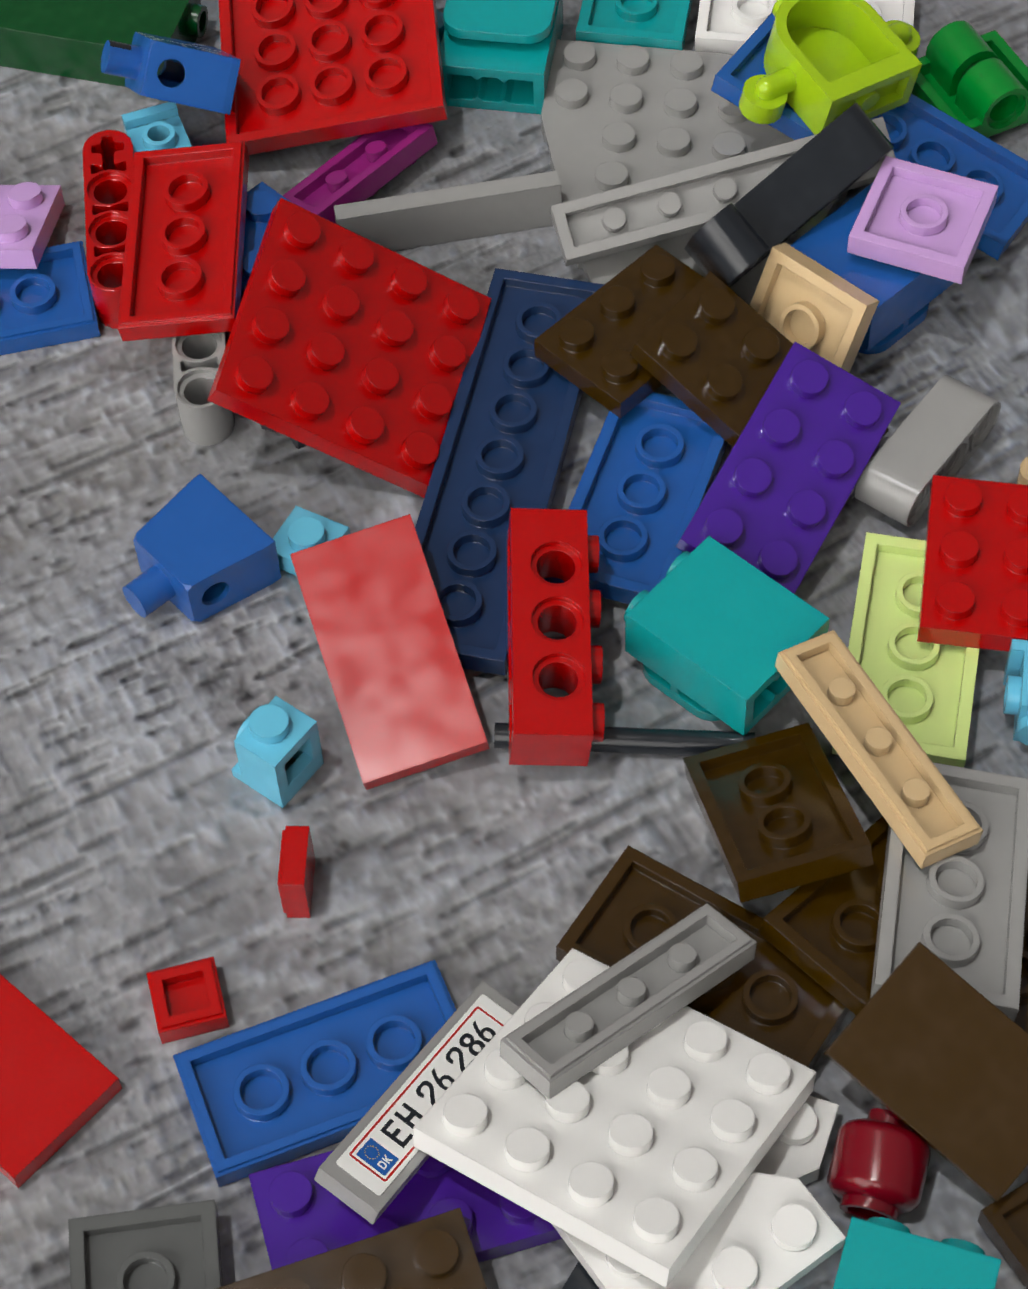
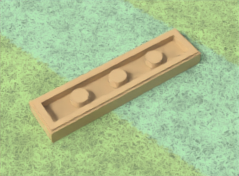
M834 630L778 652L775 668L920 869L979 843L983 829Z

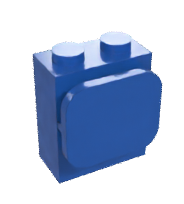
M873 183L790 245L879 300V304L858 351L863 354H878L889 349L924 321L928 314L929 302L955 283L847 253L849 234Z

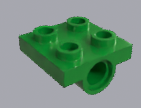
M955 21L941 28L932 37L927 46L926 55L918 58L922 66L911 94L987 138L1028 123V67L996 30L979 35L969 22Z

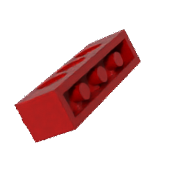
M511 508L507 535L509 765L588 766L592 742H603L604 703L593 702L592 684H601L603 675L602 645H591V628L600 627L601 591L589 589V573H598L600 547L599 536L588 535L587 510ZM555 577L563 580L564 582L550 583L544 580L543 578ZM558 632L567 638L560 640L551 639L545 636L544 633ZM559 688L566 691L569 695L554 697L544 692V690Z

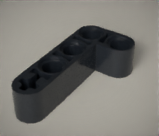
M855 103L734 205L730 203L712 217L691 237L684 249L706 275L711 271L730 288L770 254L773 246L782 244L879 163L894 149V146L860 105Z

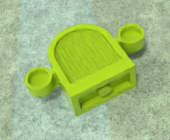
M777 0L772 9L775 20L764 53L766 75H755L746 80L739 100V109L744 117L754 123L771 124L781 118L787 102L814 135L821 132L855 103H858L871 119L908 103L922 63L916 57L921 41L920 35L912 25L899 20L885 22L876 10L864 0Z

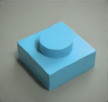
M295 506L273 537L280 569L297 576L291 560V553L350 534L349 527Z

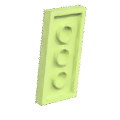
M866 532L848 649L930 760L934 763L964 768L979 648L917 642L926 541ZM832 748V754L838 755L835 749Z

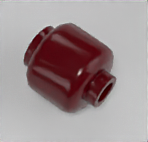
M872 1108L869 1110L867 1119H852L839 1128L827 1175V1183L831 1191L841 1198L839 1207L846 1213L866 1220L872 1217H884L897 1221L899 1214L913 1211L921 1202L931 1158V1149L918 1134L910 1130L889 1110Z

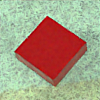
M286 826L285 830H282L277 884L283 912L286 913L287 918H311L316 859L309 826Z
M214 956L146 973L162 1044L230 1027Z

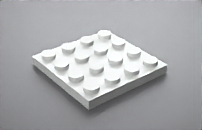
M572 948L413 1127V1146L667 1288L813 1092L816 1071L685 1006L557 1095L548 1099L500 1057V1042L503 1037L609 968V966Z

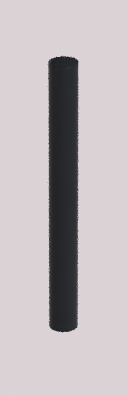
M495 722L494 748L509 749V723ZM605 727L603 742H592L591 752L692 756L755 738V732H748L743 736L737 731Z

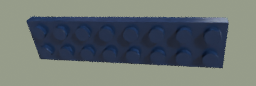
M495 268L487 294L491 301L481 337L463 371L439 454L415 526L463 669L506 675L508 668L507 535L511 508L551 509L583 394L581 389L535 356L534 340L605 284Z

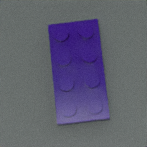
M794 342L676 547L683 552L689 551L691 553L710 536L795 594L901 403L799 343Z
M334 1150L248 1174L272 1270L457 1208L461 1209L478 1263L562 1239L548 1221L431 1156L373 1225L314 1180L319 1167Z

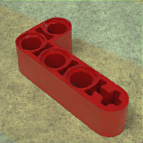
M104 130L90 136L84 143L82 150L87 275L98 319L105 326L118 329L134 149L131 138L125 133L117 130Z

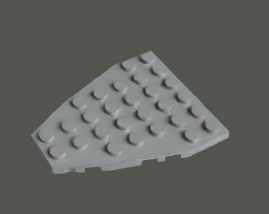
M560 39L556 41L541 112V131L544 143L547 142L551 171H558L561 182L562 203L794 140L768 124H758L748 120L741 113L738 106L711 91L715 75L733 54ZM848 190L844 191L784 243L791 245L828 217L835 205L841 206ZM697 231L576 264L578 269L583 268L589 282L606 284L657 244L703 277L706 276L684 249ZM768 256L730 287L748 305L751 303Z

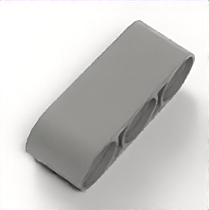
M229 332L172 337L174 393L184 436L190 442L198 445L210 446L221 443L234 430V412L208 401L230 335Z
M948 374L944 375L868 462L857 482L855 498L908 528L914 526L929 509L933 475L955 477L989 436L998 419L1001 403Z

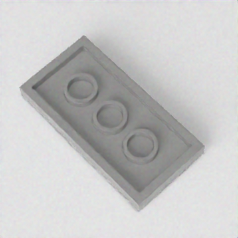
M933 762L983 829V833L977 845L920 869L892 828L888 826L870 998L918 942H921L1014 1022L1019 1011L1028 873V779Z

